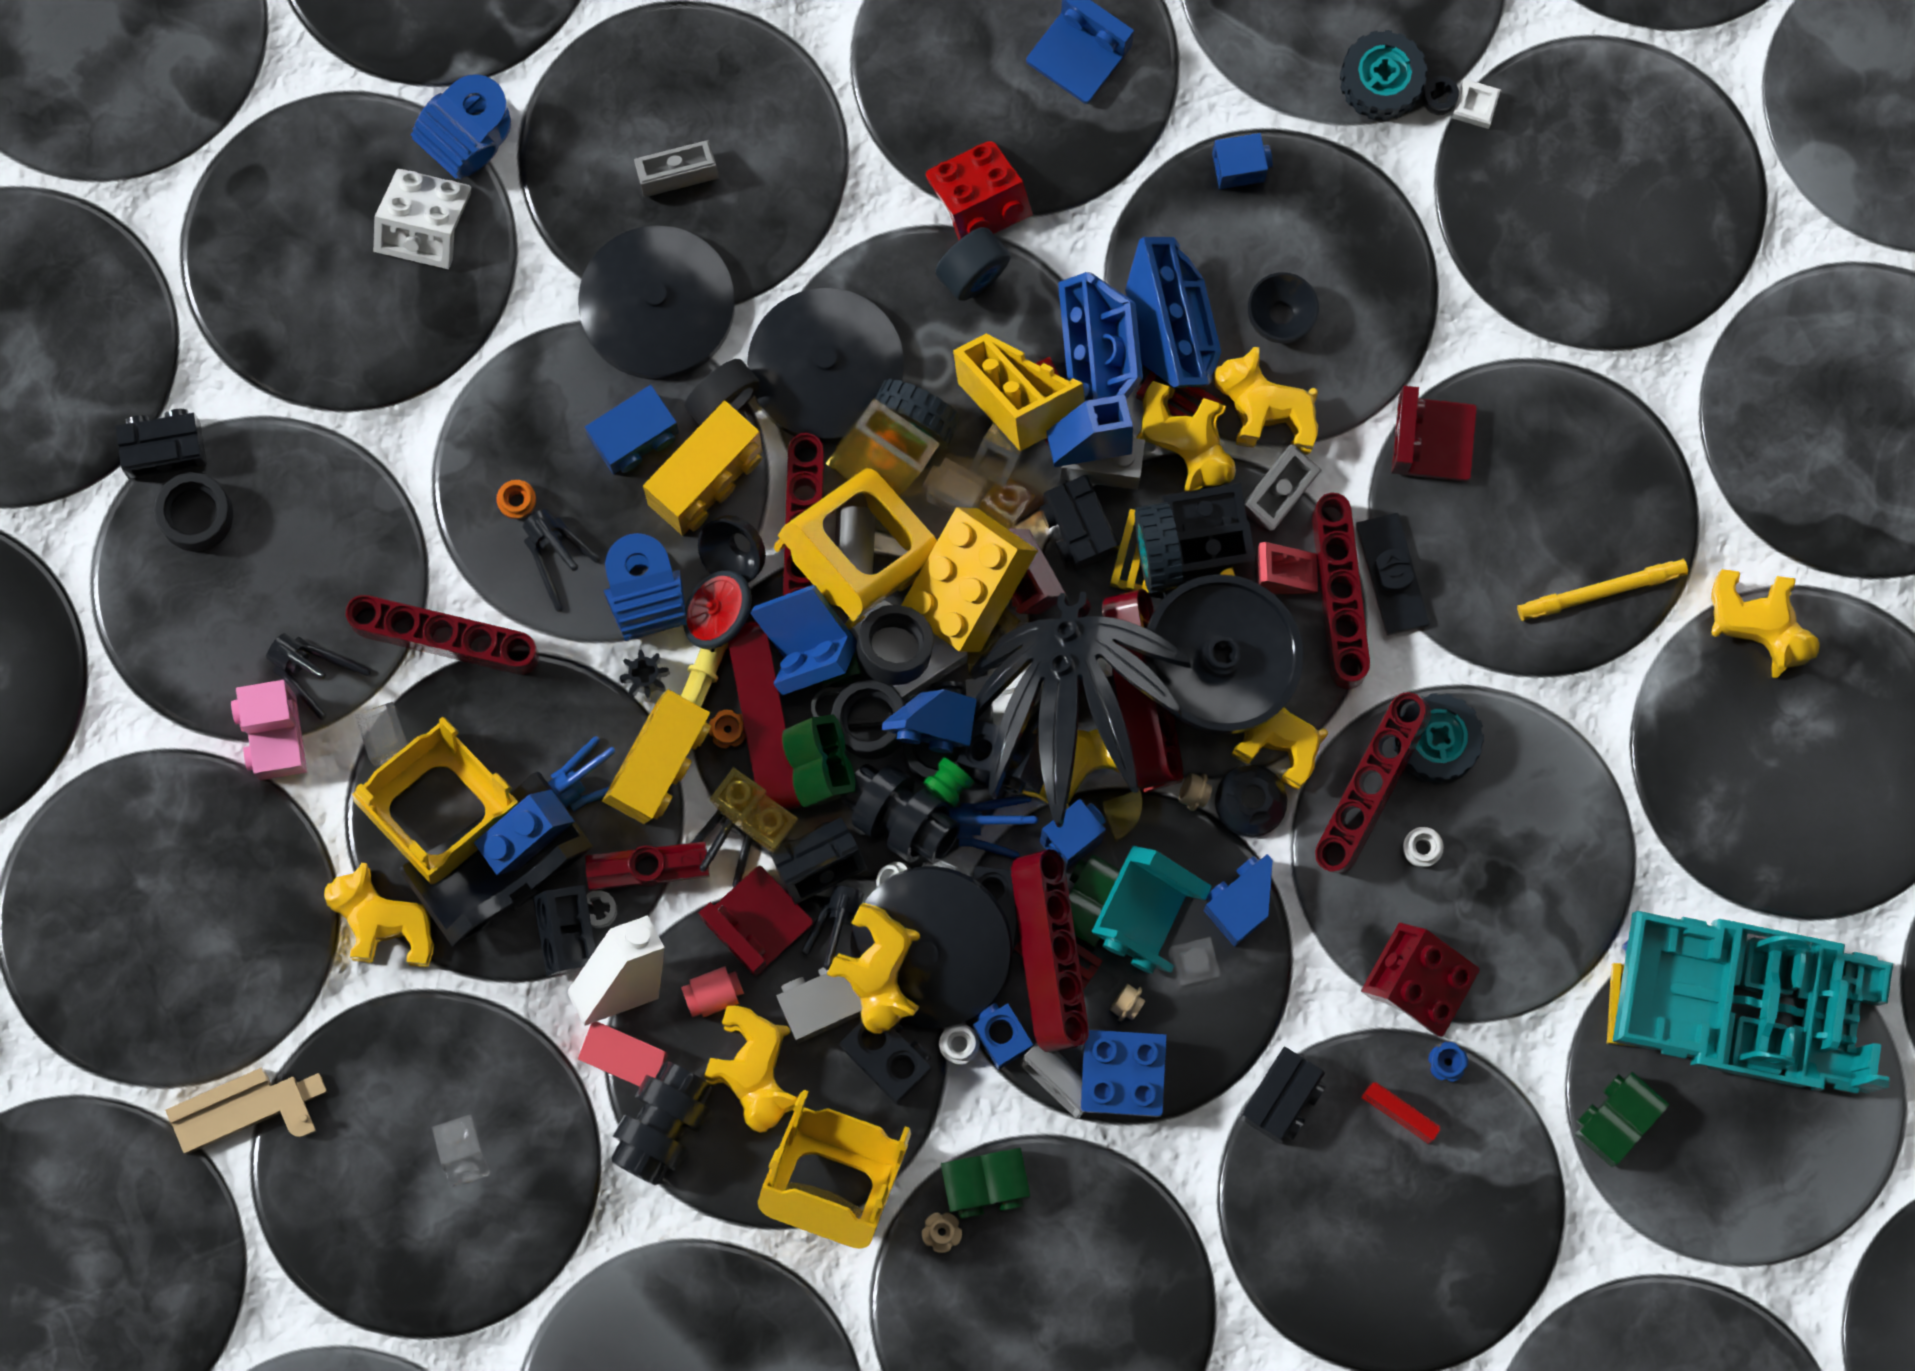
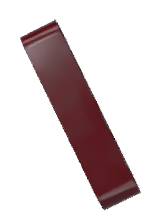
M810 433L798 434L789 443L785 524L823 498V445L818 437ZM802 448H811L817 453V456L810 462H801L796 458L797 452ZM801 486H810L816 491L813 498L806 501L799 500L795 497L794 493ZM787 546L784 552L783 596L813 585L807 577H796L792 573L795 563Z
M1331 492L1324 494L1318 500L1312 514V525L1330 674L1337 686L1343 689H1353L1362 684L1370 669V657L1352 510L1345 496ZM1326 507H1334L1340 512L1342 518L1339 521L1330 522L1323 517L1321 510ZM1330 545H1338L1345 550L1346 557L1342 560H1334L1328 556L1326 548ZM1336 583H1343L1350 589L1351 596L1345 599L1337 598L1332 593L1331 586ZM1341 621L1349 622L1354 626L1356 633L1349 638L1343 637L1336 631L1335 625ZM1344 660L1355 661L1359 665L1360 674L1356 676L1344 674L1340 663Z
M1144 589L1108 597L1102 603L1103 617L1128 621L1144 628L1147 627L1154 613L1152 599ZM1122 646L1142 661L1141 653ZM1113 669L1119 707L1132 746L1139 788L1144 789L1180 780L1183 775V764L1174 716L1135 688Z
M370 595L356 596L349 601L346 607L345 615L348 623L359 636L514 674L524 675L530 673L539 662V652L535 642L524 632ZM369 608L376 611L375 617L370 623L364 625L356 622L358 613L363 609ZM411 618L414 620V626L409 632L405 634L395 632V625L400 619ZM449 627L453 629V634L447 642L437 643L433 641V635L438 628ZM487 636L491 638V645L486 651L475 652L471 649V645L477 637ZM518 645H525L530 648L528 657L523 661H513L510 659L511 650Z
M756 621L744 624L740 632L728 644L761 815L801 808L793 786V768L789 764L783 749L782 734L786 728L779 692L773 684L776 677L768 636Z
M1406 692L1396 696L1383 717L1317 844L1315 857L1319 866L1324 870L1345 873L1354 866L1429 723L1431 717L1430 706L1427 701L1417 694ZM1415 701L1420 706L1419 717L1413 722H1404L1401 717L1402 707L1408 702ZM1390 737H1397L1401 742V751L1394 758H1386L1382 750L1383 743ZM1377 772L1383 780L1382 788L1375 794H1368L1364 788L1365 778L1369 774ZM1353 808L1361 809L1364 814L1363 824L1356 830H1350L1345 821L1346 814ZM1340 843L1345 849V858L1342 863L1333 866L1327 859V852L1332 845Z
M1048 849L1016 858L1011 867V877L1034 1036L1038 1046L1044 1052L1051 1053L1084 1045L1088 1039L1089 1026L1065 865L1058 852Z

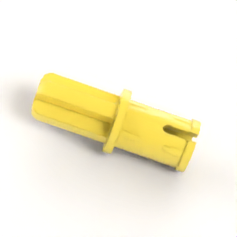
M728 643L715 648L714 652H711V649H700L694 665H689L687 669L690 674L680 696L702 707L711 684L718 680L716 672L726 649H728Z

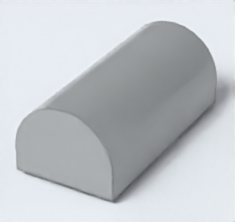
M709 140L634 159L644 198L719 179Z
M1294 444L1289 445L1244 501L1246 515L1267 530H1275L1322 469Z
M848 506L838 508L836 510L835 545L860 572L873 575L876 517L866 507Z
M1036 1043L1024 1055L1020 1066L1066 1110L1079 1119L1085 1113L1081 1111L1082 1074L1058 1051L1044 1052Z

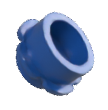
M1444 1042L1440 1047H1434L1429 1053L1430 1071L1438 1080L1447 1079L1449 1082H1454L1464 1075L1463 1070L1468 1066V1057L1465 1051H1462L1456 1043ZM1449 1058L1452 1064L1446 1066L1444 1063L1445 1059Z

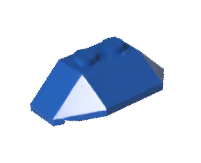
M1143 237L1139 239L1125 289L1126 297L1136 304L1142 364L1174 388L1206 387L1211 382V375L1220 358L1221 348L1205 281L1189 257L1179 249L1180 244L1175 237Z
M1090 272L1058 282L1067 380L1070 381L1074 378L1083 383L1085 401L1125 394L1127 400L1143 379L1135 302Z

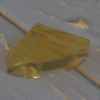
M1140 790L1138 793L1131 792L1102 802V807L1115 842L1127 836L1139 820L1142 811V795Z

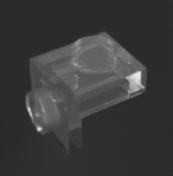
M471 1114L432 1127L440 1162L452 1187L472 1183L490 1174Z

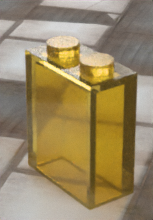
M874 398L843 436L826 464L848 480L866 468L873 469L901 497L921 474L939 446V443Z

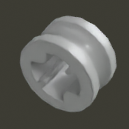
M602 890L588 893L586 895L588 907L593 908L592 902L600 899L603 905H610L609 913L604 912L606 916L604 919L597 920L594 914H590L592 927L603 929L610 926L617 916V905L613 897Z

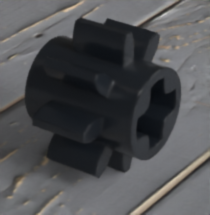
M641 649L638 651V658L634 661L629 659L623 660L624 665L629 670L628 674H623L619 677L621 683H632L629 689L630 697L633 698L640 692L645 694L648 701H651L652 692L657 689L662 692L666 691L665 685L661 682V677L670 675V671L667 667L658 668L657 665L661 660L659 653L649 658L645 657ZM648 668L651 674L649 675V682H641L640 677H638L641 675L640 669Z

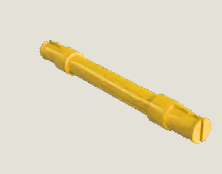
M1684 558L1675 562L1671 561L1646 567L1643 571L1558 595L1554 593L1526 602V604L1517 605L1518 614L1521 621L1561 612L1565 608L1647 585L1654 586L1679 578L1682 575H1688V567Z

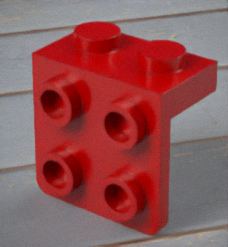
M993 141L977 145L956 157L941 162L926 172L928 183L950 213L958 241L978 228H988L995 234L1033 215L1022 179Z

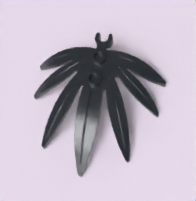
M1080 592V599L1073 606H1069L1066 594L1060 593L1057 599V605L1062 614L1060 619L1037 620L1011 630L994 642L982 654L970 672L975 680L988 670L1002 663L989 677L975 698L977 701L974 720H977L991 703L1032 662L1009 700L997 733L989 781V793L993 799H996L1044 681L1039 710V753L1049 807L1053 820L1059 828L1064 823L1071 787L1078 735L1079 694L1084 689L1094 722L1113 762L1130 790L1134 793L1139 792L1135 760L1127 727L1115 694L1097 660L1103 658L1135 688L1178 717L1182 716L1180 707L1163 682L1145 663L1122 646L1158 660L1191 668V663L1185 654L1154 632L1134 623L1116 618L1087 616L1091 604L1085 592Z

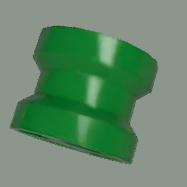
M943 757L938 763L939 770L934 776H928L923 783L927 788L947 800L951 807L955 808L959 803V795L962 791L970 789L975 782L960 767Z

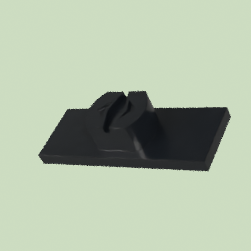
M1398 512L1356 522V528L1386 635L1389 636L1429 626V620Z

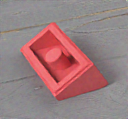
M594 1022L589 1027L578 1060L640 1087L646 1075L653 1078L656 1077L662 1064L666 1062L668 1053L602 1023Z

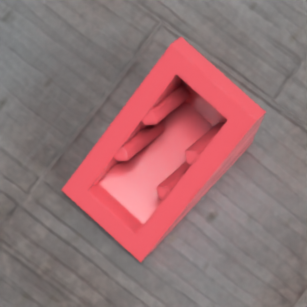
M1269 542L1259 544L1255 555L1256 583L1273 594H1308L1318 592L1316 553Z

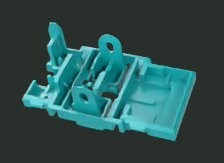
M1636 911L1632 913L1612 1042L1651 1050H1661L1663 1055L1683 1059L1691 1057V1066L1699 1067L1704 1065L1711 1070L1800 1088L1808 1086L1811 1087V1090L1815 1091L1824 1090L1825 1085L1829 1084L1833 1085V1089L1851 1093H1870L1886 1089L1890 1086V1077L1877 1075L1881 1044L1872 1043L1855 1047V1043L1857 1042L1856 1035L1858 1022L1860 1021L1861 1003L1876 1006L1888 1004L1893 963L1878 960V957L1858 952H1852V954L1844 953L1845 944L1755 925L1716 919L1712 921L1710 926L1707 925L1706 921L1688 917L1676 919ZM1749 933L1768 938L1761 939L1753 937L1747 940V934ZM1734 986H1738L1739 989L1762 993V1000L1749 996L1733 995ZM1794 990H1797L1796 998L1805 1000L1804 1009L1788 1004H1780L1779 998L1791 995ZM1732 1004H1743L1761 1008L1759 1019L1745 1016L1735 1018L1736 1013L1731 1012ZM1777 1012L1789 1013L1803 1018L1802 1027L1793 1025L1788 1028L1784 1024L1775 1023ZM1786 1069L1785 1076L1778 1075L1782 1070Z

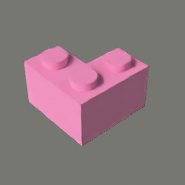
M285 680L237 687V700L231 701V709L235 724H240L241 731L248 734L249 746L243 748L247 770H253V774L259 780L307 773L297 697Z

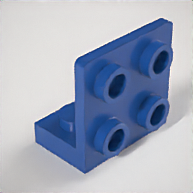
M1062 0L1060 15L1029 53L1026 63L1082 103L1088 104L1131 49L1134 30L1091 0Z
M815 585L753 607L751 615L784 657L780 664L781 668L773 683L781 695L846 673L856 650L857 640Z
M1089 1030L1088 1039L1082 1046L1084 1053L1081 1111L1161 1116L1163 1113L1166 1035Z

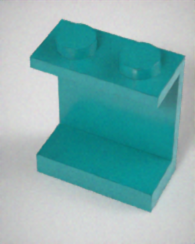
M1132 845L1091 932L1105 940L1103 944L1105 949L1123 957L1126 954L1133 957L1131 964L1138 969L1153 974L1155 969L1171 973L1174 965L1158 956L1185 897L1189 896L1206 900L1212 886L1158 851Z

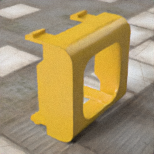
M866 468L785 524L777 535L780 539L775 542L774 549L777 553L786 546L790 549L795 565L819 589L831 605L841 607L850 617L845 625L848 629H852L865 619L864 614L895 591L905 590L914 583L937 540L876 471ZM860 493H863L866 497L868 508L897 542L908 551L882 571L873 575L860 572L827 536L823 528L825 516L833 514L838 508L844 506L849 499Z
M441 717L439 723L429 732L417 736L374 771L370 779L364 785L360 783L352 794L355 804L430 884L441 881L478 850L474 842L518 805V801L509 793L512 787L498 773L492 775L456 737L459 733L458 730L445 717ZM434 767H446L452 770L483 803L485 816L476 827L447 851L438 855H431L426 853L393 820L390 815V805L399 794L427 771Z
M803 1090L794 1105V1113L780 1146L775 1150L768 1168L770 1169L758 1199L759 1209L763 1214L774 1220L852 1248H865L870 1245L905 1157L911 1137L910 1128L905 1126L899 1141L891 1139L879 1126L829 1108L814 1111L804 1107L809 1091ZM814 1154L866 1173L870 1177L873 1186L860 1219L848 1207L796 1188L786 1190L797 1161L802 1156Z

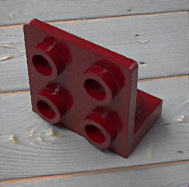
M1403 386L1397 404L1391 474L1467 482L1471 477L1476 405L1418 398L1419 387Z
M757 866L717 904L713 905L709 902L698 912L700 919L755 978L813 924L812 919L798 904H794L787 892L762 866Z
M1399 922L1363 985L1361 992L1370 999L1395 1006L1434 1035L1443 1037L1480 969L1427 929Z

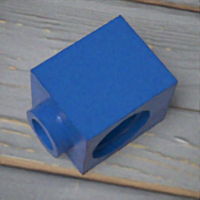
M1261 133L1220 139L1214 142L1212 155L1219 189L1265 182L1268 168L1273 167L1270 146H1263Z
M994 1003L976 1015L979 1021L973 1024V1030L977 1033L980 1042L997 1070L1021 1057L1033 1047V1043L1009 1004L999 1008L997 1003ZM1003 1023L1009 1026L1012 1030V1038L1004 1044L994 1042L989 1035V1030L993 1025Z

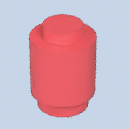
M725 966L689 980L690 984L681 987L692 1017L702 1014L704 1018L725 1010L727 1006L738 1005L737 996L744 994L736 971L728 973Z

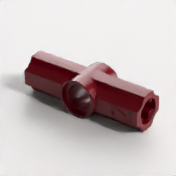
M706 842L662 847L644 845L635 850L585 855L589 891L639 885L653 887L664 882L710 877L709 867L705 872L699 869L707 854ZM646 857H652L659 862L656 872L649 876H644L637 872L639 861Z

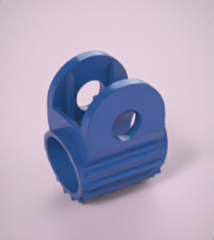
M464 76L456 80L443 94L435 95L426 104L412 128L413 132L410 135L422 149L455 179L459 178L461 180L463 177H467L484 167L495 156L499 146L507 138L511 128V117L507 108L505 94L500 85L487 76Z
M639 533L629 534L617 540L611 546L606 556L605 569L610 588L603 590L625 641L687 625L680 569L672 571L668 554L663 545L657 539ZM643 566L648 568L647 572L641 576L630 574L636 567Z

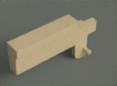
M261 1067L170 1107L165 1111L183 1153L187 1155L280 1113L292 1135L296 1137L309 1135L315 1132L316 1129L305 1102L328 1093L320 1073L299 1082L294 1077L271 1085L265 1069Z

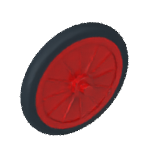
M718 571L703 579L695 587L685 605L687 625H683L684 632L692 644L702 649H715L727 644L740 632L747 621L752 603L751 590L743 576L734 571Z

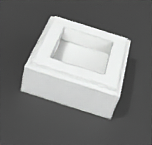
M1464 79L1452 118L1489 129L1501 89Z

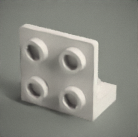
M397 169L375 214L373 252L449 269L453 261L454 231L471 195V186L414 171Z

